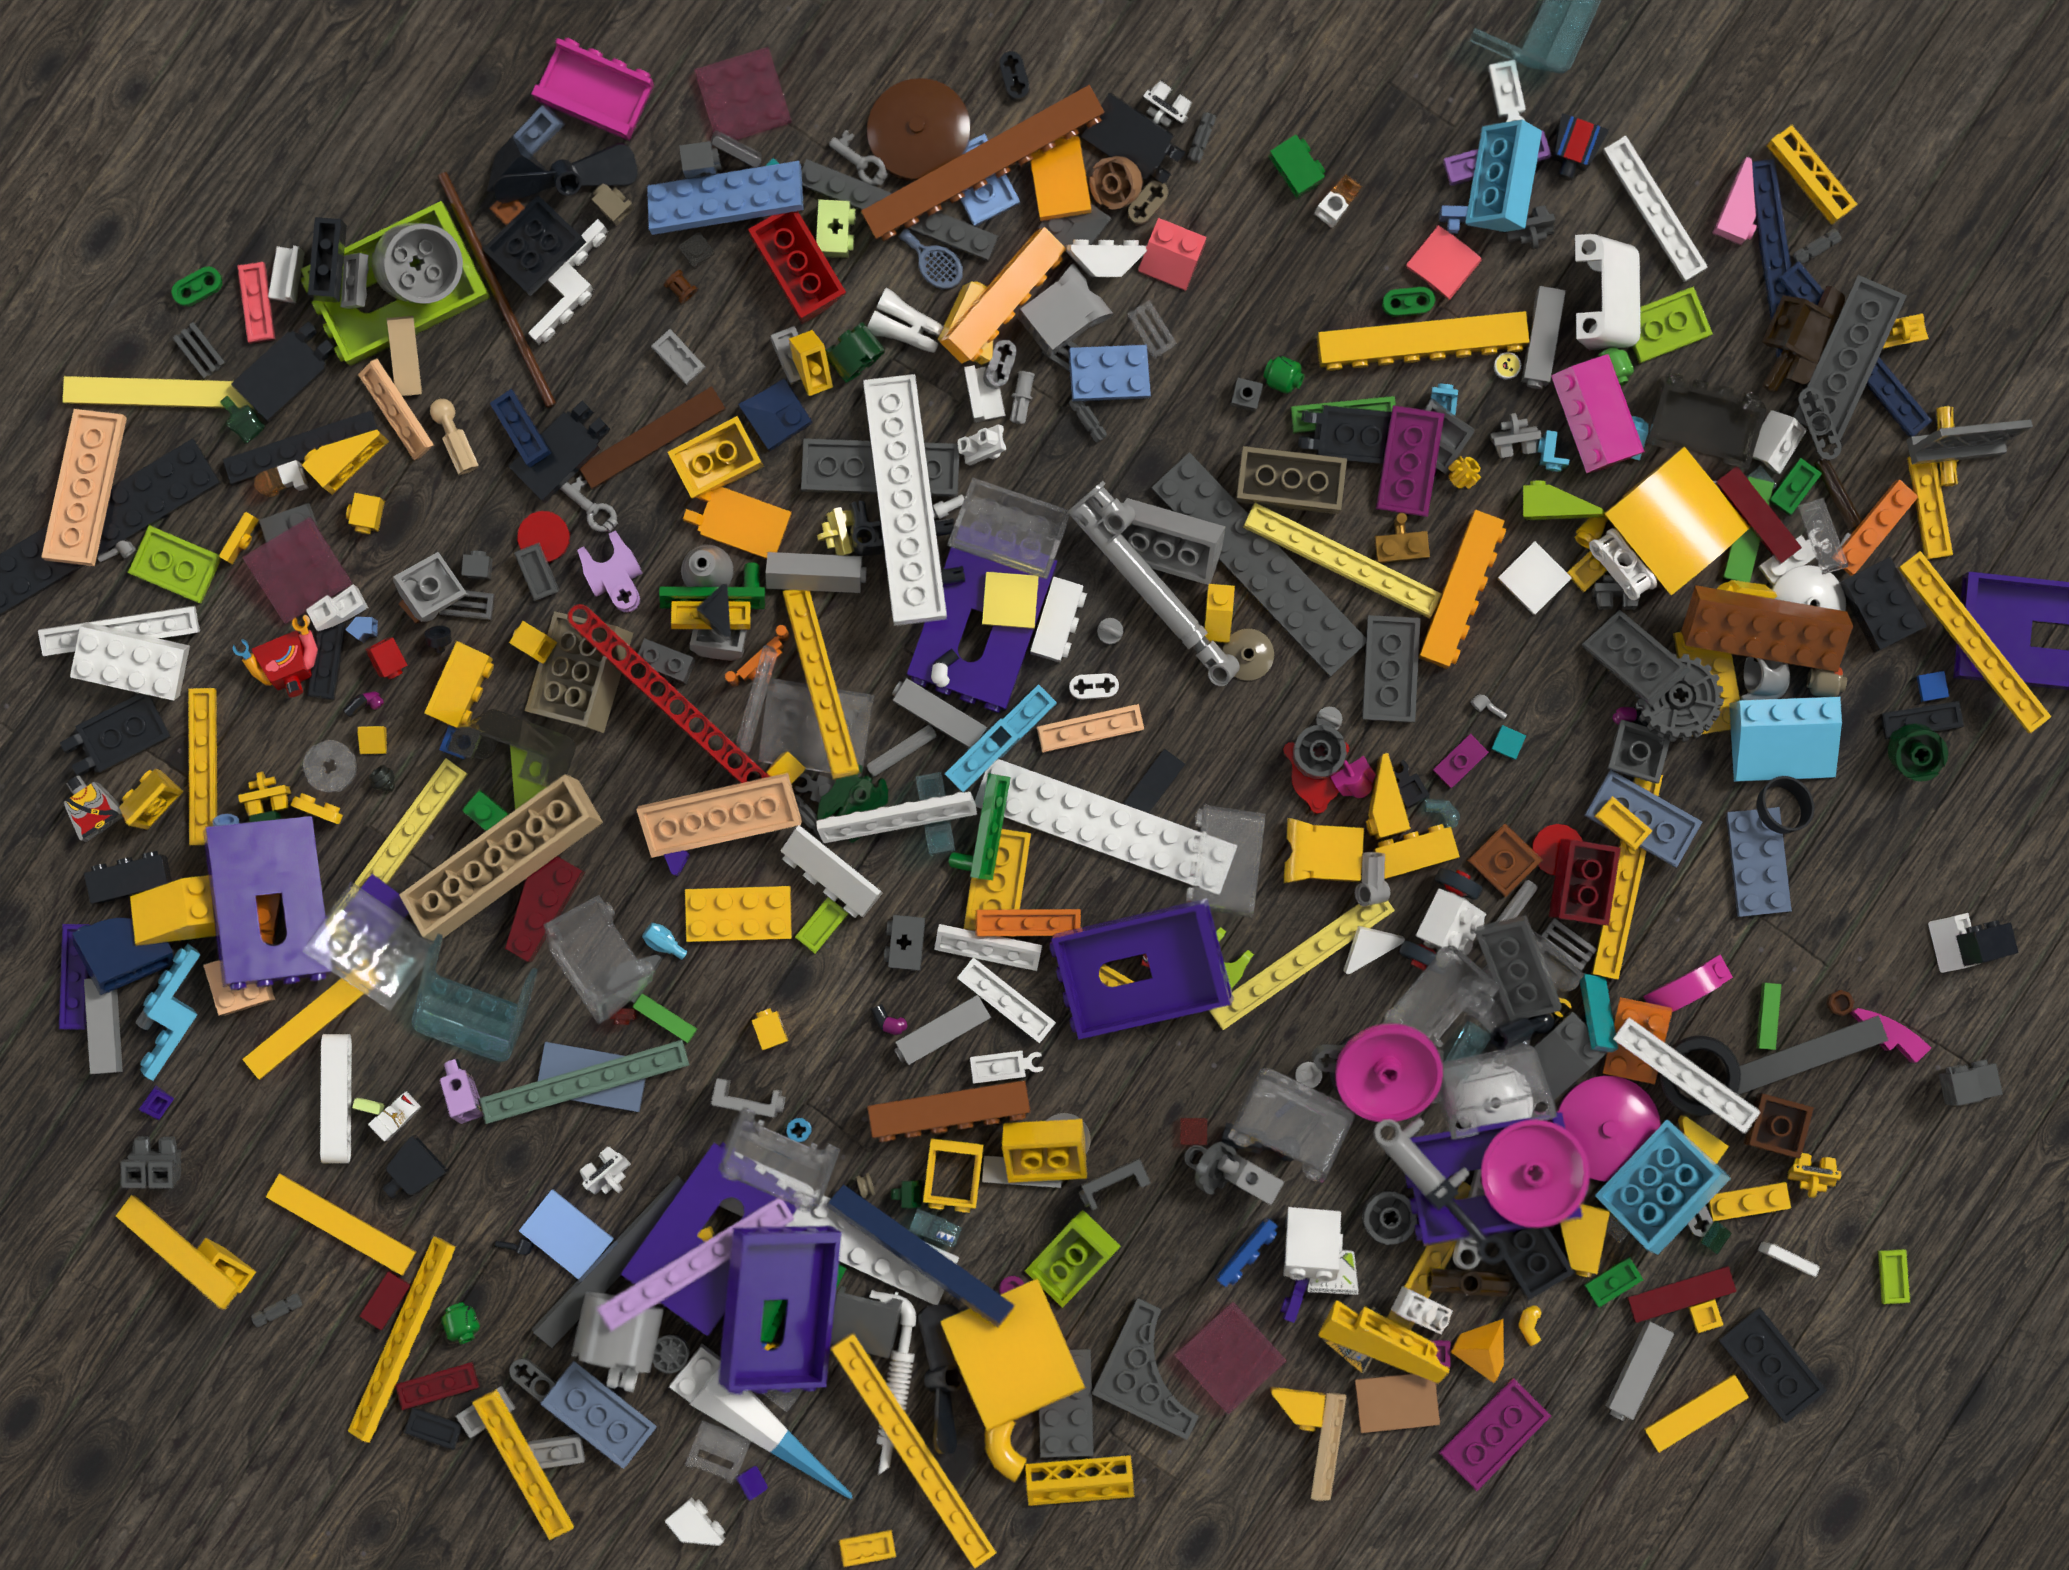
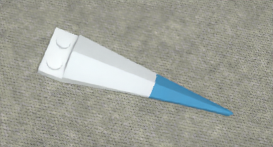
M703 1344L670 1383L669 1387L689 1401L693 1407L843 1496L852 1499L851 1492L789 1432L751 1390L743 1391L742 1394H731L718 1384L721 1357Z

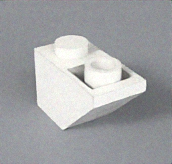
M690 1498L665 1520L681 1542L720 1545L725 1540L723 1536L725 1533L724 1529L716 1520L712 1522L707 1517L706 1513H708V1510L700 1500L695 1502L693 1498Z

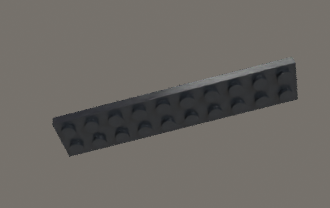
M190 439L112 486L97 558L115 548L118 542L129 540L147 529L149 525H154L221 484L195 439ZM48 525L0 554V617L85 566L46 561L42 558Z

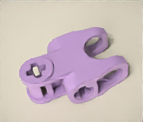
M613 531L609 536L614 547V554L607 562L598 563L592 560L585 547L577 551L582 562L583 573L594 595L597 597L608 592L614 605L620 611L629 613L637 609L640 604V596L632 579L643 573L634 554L623 543L618 533ZM625 592L631 595L629 596L630 602L628 603L622 600V594Z

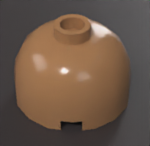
M1114 156L1104 158L1093 167L1095 170L1093 176L1090 177L1089 183L1091 193L1100 205L1104 204L1109 207L1108 209L1112 210L1130 205L1138 198L1142 190V175L1137 165L1130 159Z

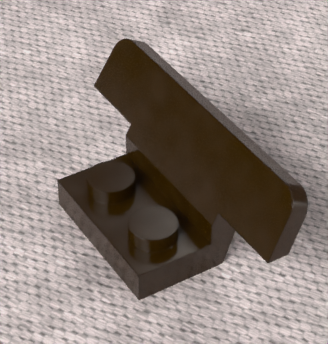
M1826 286L1818 306L1807 299L1782 296L1762 342L1768 347L1785 349L1795 355L1786 379L1798 384H1806L1810 381L1845 303L1844 294L1834 287Z

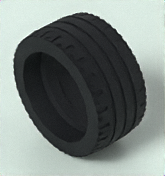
M1691 1036L1680 1040L1671 1047L1682 1056L1690 1051L1701 1049L1713 1052L1722 1060L1726 1067L1727 1079L1725 1086L1737 1094L1741 1082L1740 1066L1734 1053L1723 1042L1709 1036ZM1660 1073L1663 1091L1676 1108L1696 1116L1716 1113L1702 1102L1685 1097L1680 1093L1674 1082Z

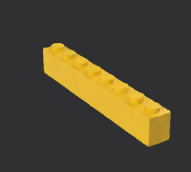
M1525 311L1319 332L1317 343L1320 368L1326 367L1328 371L1342 369V365L1352 364L1353 368L1367 367L1370 362H1378V365L1394 364V360L1404 359L1405 363L1420 361V357H1430V360H1441L1446 358L1445 355L1456 354L1457 358L1471 356V352L1480 351L1482 355L1496 354L1499 349H1507L1510 353L1523 351V347L1528 345L1529 334Z

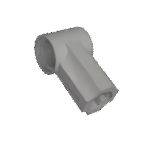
M1365 852L1362 855V883L1358 884L1355 889L1356 900L1361 906L1385 903L1390 898L1389 885L1384 881V853Z

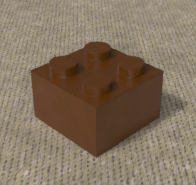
M1757 1093L1753 1107L1758 1109L1760 1113L1748 1128L1744 1144L1801 1159L1814 1107Z

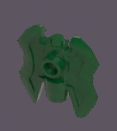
M858 765L859 773H862L863 767ZM858 774L837 778L832 789L821 797L817 820L826 819L837 810L838 812L835 817L849 815L854 812L876 810L885 806L888 803V787L885 779L880 778L877 781L878 784L874 787V784L871 783L873 779L867 775L858 777ZM863 836L850 838L848 840L849 842L853 843Z

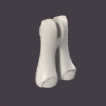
M885 288L876 309L902 319L912 327H907L874 311L867 326L874 336L897 339L919 349L935 353L938 343L922 335L925 330L939 337L943 326L913 309L893 291Z

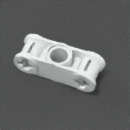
M1609 529L1605 536L1599 540L1594 539L1589 543L1594 557L1602 563L1631 600H1637L1644 591L1657 587V580L1654 574L1642 563L1615 529ZM1619 562L1625 563L1627 566H1622Z

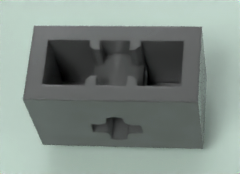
M711 141L679 145L682 170L686 179L715 175L717 170H722L718 149H713Z
M645 638L638 653L659 674L683 684L687 683L696 661L691 656Z
M893 915V920H888L887 936H891L890 946H885L884 962H889V968L921 971L925 918ZM903 935H907V939L912 941L911 946L908 945L906 950H902L901 945L897 944V940H901Z

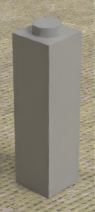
M1539 286L1536 291L1529 343L1527 345L1521 382L1527 383V386L1530 388L1542 389L1543 386H1547L1550 382L1566 290Z
M768 552L767 589L860 593L861 583H866L867 567H862V556Z
M907 678L904 683L899 681L892 692V695L895 696L893 699L895 704L969 749L987 731L986 726Z
M84 979L90 1074L123 1072L117 989L100 996L92 979Z
M976 995L896 1042L898 1047L894 1050L901 1063L907 1061L908 1065L987 1021L991 1016L979 995Z
M1646 1320L1605 1405L1612 1409L1611 1415L1623 1421L1626 1417L1634 1419L1674 1333Z

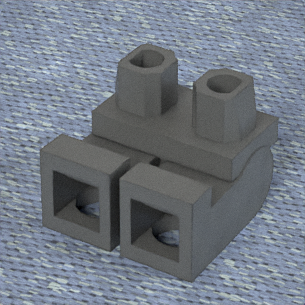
M138 1136L134 1139L133 1151L128 1155V1159L121 1161L122 1188H146L148 1185L149 1188H173L181 1176V1149H177L174 1136L160 1137L159 1149H150V1137Z

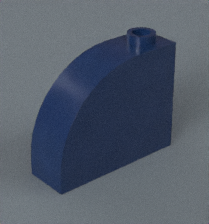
M130 918L103 920L90 926L84 925L72 933L73 945L100 996L174 964L173 951L168 942L135 945L133 919Z

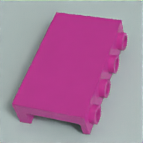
M557 38L555 42L556 49L539 86L535 85L533 89V98L540 103L629 141L654 87L652 79L649 78L650 74L638 68L635 71L626 68L627 65L618 59L613 58L612 61L602 57L603 54L595 49L589 48L588 51L579 47V43L572 39L565 38V40Z

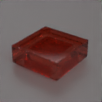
M1181 1118L1180 1144L1207 1145V1118Z

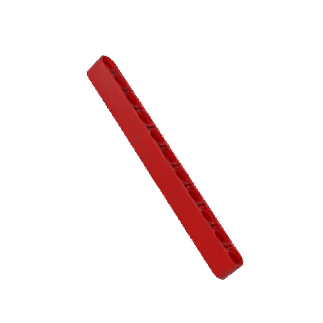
M576 605L568 611L567 620L570 626L739 783L747 782V775L752 771H756L760 775V779L770 777L588 607ZM577 609L583 610L587 615L585 623L581 625L576 624L572 618L573 612ZM597 627L604 629L606 632V638L601 643L594 641L592 638V631ZM616 645L622 646L626 652L624 659L620 661L615 660L611 655V651ZM636 663L643 665L645 669V674L640 679H636L631 675V668ZM656 681L664 686V692L659 697H655L650 691V686ZM676 699L683 703V711L678 715L673 714L669 708L670 703ZM695 717L699 718L703 724L702 729L696 733L692 732L689 728L690 720ZM717 735L720 737L722 745L718 750L714 751L710 749L708 741L710 737ZM733 753L738 754L741 758V763L737 768H731L727 762L728 757Z

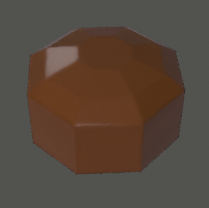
M1837 990L1829 994L1827 1006L1831 1013L1844 1016L1852 1012L1855 1001L1849 992Z

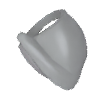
M1747 657L1744 664V684L1748 693L1742 695L1741 700H1766L1782 697L1790 683L1788 663L1756 658L1758 662H1755L1754 657Z

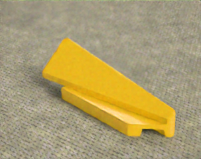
M1336 1300L1319 1332V1337L1435 1383H1440L1449 1373L1448 1366L1441 1365L1436 1356L1438 1349L1433 1342L1366 1307L1358 1315Z

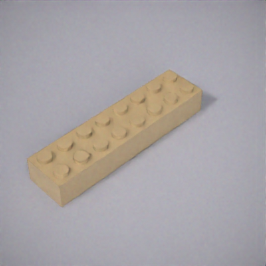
M564 774L399 895L422 937L439 942L603 822L579 780Z

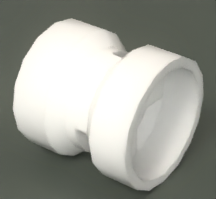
M610 1368L607 1387L614 1389L622 1387L625 1391L633 1393L638 1372L631 1371V1368Z

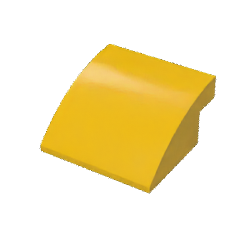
M1685 446L1624 494L1620 501L1604 513L1670 595H1673L1750 528Z
M1038 1278L1001 1294L1002 1297L1015 1306L999 1328L971 1308L940 1321L987 1431L1085 1389Z

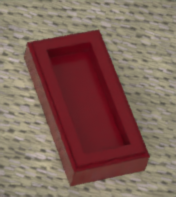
M388 1271L360 1314V1317L378 1329L383 1330L408 1292L411 1284Z

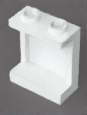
M1288 1207L1285 1227L1287 1231L1284 1276H1289L1294 1280L1313 1278L1320 1282H1329L1337 1279L1339 1271L1341 1211Z

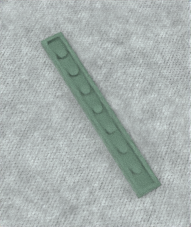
M683 1040L482 1097L479 1098L485 1122L488 1124L679 1069L690 1064Z

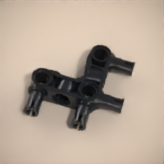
M859 501L858 511L856 502H852L849 504L853 521L850 529L853 550L861 556L882 554V551H885L881 521L869 522L866 503ZM953 518L934 521L936 537L956 534ZM861 537H867L871 541H869L868 543H861L858 541V539ZM963 566L941 569L942 584L964 583L965 574Z

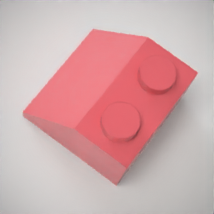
M1158 218L1138 272L1186 291L1207 237Z

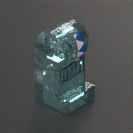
M921 1208L917 1209L909 1228L910 1232L951 1247H955L962 1227Z

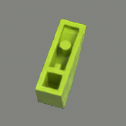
M1530 481V485L1523 486V517L1526 520L1605 517V511L1602 508L1556 487L1546 485V481Z

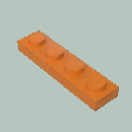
M1900 479L1896 480L1831 559L1850 576L1855 575L1918 496Z
M1081 909L975 910V936H1054L1056 933L1081 928Z

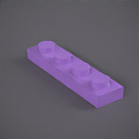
M1544 131L1541 134L1537 161L1548 159L1551 156ZM1478 149L1444 159L1443 163L1451 186L1473 180Z

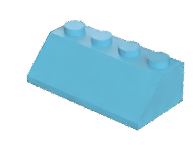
M1523 119L1482 127L1465 224L1503 232L1525 229L1542 134L1541 130Z

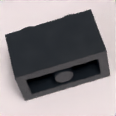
M1999 920L1983 923V929L1981 924L1965 928L1966 933L1957 935L1956 938L1963 966L1984 963L2019 953L2011 922L2000 924Z

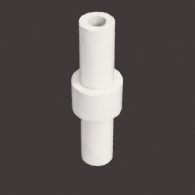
M961 494L944 503L940 501L934 504V519L937 517L941 519L949 515L948 512L966 504L963 495Z

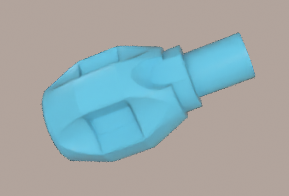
M651 923L642 935L646 944L655 951L672 953L681 960L687 954L686 950L677 945L678 942L675 941L670 930L663 925Z

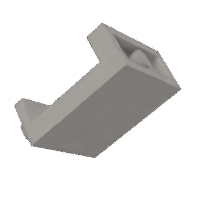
M716 1079L711 1105L770 1117H777L778 1112L781 1113L784 1110L786 1097L781 1096L782 1090H774L771 1104L728 1096L731 1080Z

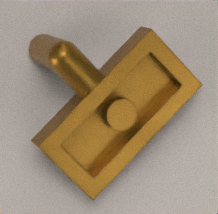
M1399 513L1394 520L1395 534L1375 536L1377 562L1386 563L1429 558L1427 531L1406 533L1405 522L1407 516L1404 513Z

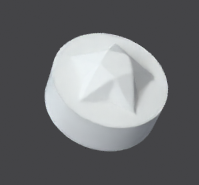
M1305 1062L1296 1069L1295 1078L1300 1086L1314 1088L1322 1079V1071L1314 1063Z

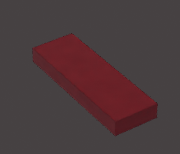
M473 1361L395 1384L402 1410L480 1387Z

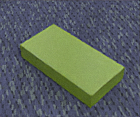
M827 897L795 938L816 954L849 913L830 897Z
M1906 1249L1878 1251L1882 1304L1910 1303Z

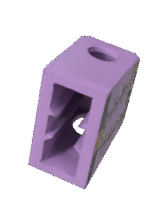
M459 1059L444 1063L447 1076L442 1077L440 1081L450 1116L460 1124L484 1116L472 1075L466 1070H462Z

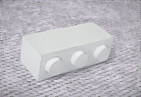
M1053 577L1030 654L1059 663L1062 657H1068L1072 644L1067 642L1069 633H1075L1079 621V618L1075 617L1077 607L1083 608L1087 595L1082 592L1083 585Z

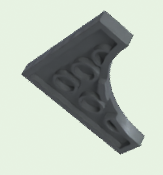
M1137 1297L1092 1394L1188 1440L1199 1415L1187 1409L1171 1394L1160 1376L1155 1361L1154 1334L1161 1308Z

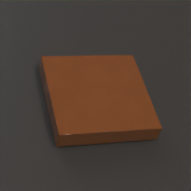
M1506 823L1468 859L1505 897L1543 860Z

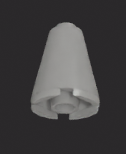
M700 545L693 548L685 556L682 562L681 574L687 587H720L722 584L729 586L733 577V564L729 555L723 549L714 545Z

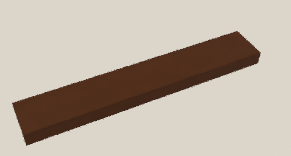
M711 386L591 458L580 470L593 490L723 412L726 408Z

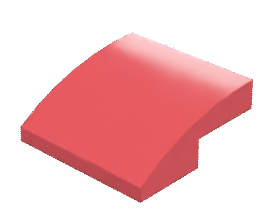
M1438 225L1406 266L1408 270L1428 282L1431 288L1450 300L1482 259L1463 242Z

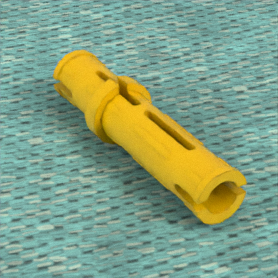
M1944 406L1936 408L1938 430L1940 428L1954 427L1953 407ZM1959 460L1937 462L1940 463L1941 486L1958 485L1956 462Z

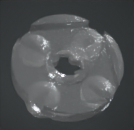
M326 740L317 745L315 744L307 751L303 760V770L308 782L315 789L327 793L340 792L353 781L357 771L356 756L345 744L335 740ZM333 759L335 760L334 765L337 768L335 771L327 774V768L323 767V764Z

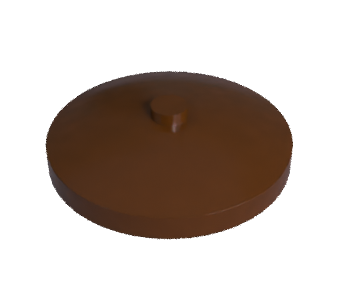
M915 78L891 86L877 99L868 118L867 136L872 153L881 159L886 171L900 179L916 181L966 153L971 137V123L966 106L955 91L945 84L932 79Z

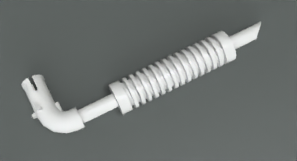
M872 1290L870 1298L880 1299L881 1301L879 1302L890 1304L892 1298L903 1300L900 1312L902 1329L898 1351H891L890 1359L892 1361L889 1364L892 1366L888 1368L891 1372H888L890 1377H887L889 1382H886L902 1409L906 1410L904 1405H907L905 1400L908 1399L906 1394L909 1393L906 1389L910 1387L907 1384H910L908 1378H911L909 1373H912L910 1368H913L911 1363L914 1362L915 1354L908 1352L912 1327L916 1325V1311L906 1298L898 1295V1292H895L894 1295ZM880 1424L879 1428L881 1429L878 1430V1433L881 1434L877 1436L876 1443L883 1446L878 1475L890 1467L894 1447Z

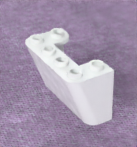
M1595 234L1575 235L1576 262L1587 261L1591 269L1602 272V311L1576 313L1577 340L1589 350L1612 347L1624 348L1635 345L1640 339L1641 334L1640 263L1638 250L1630 244ZM1582 247L1587 251V255L1582 252ZM1587 319H1595L1597 323L1590 328L1589 333H1586L1583 330V323Z

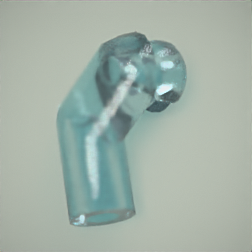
M1426 799L1425 812L1440 813L1445 818L1444 822L1447 827L1454 828L1458 825L1460 813L1449 801Z

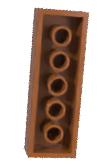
M1695 585L1681 633L1685 645L1690 647L1838 672L1853 624L1846 611Z
M1023 1080L868 1106L872 1137H879V1142L895 1140V1134L905 1133V1138L922 1135L921 1130L931 1129V1133L947 1131V1126L957 1124L958 1129L973 1127L974 1121L983 1120L984 1125L999 1123V1117L1009 1116L1010 1121L1026 1118L1025 1113L1030 1112L1026 1082Z

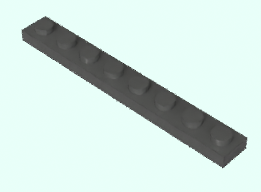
M806 159L801 171L802 187L834 200L850 201L851 207L861 211L892 194ZM940 212L931 216L925 213L918 217L919 223L908 228V230L988 262L998 240V236Z

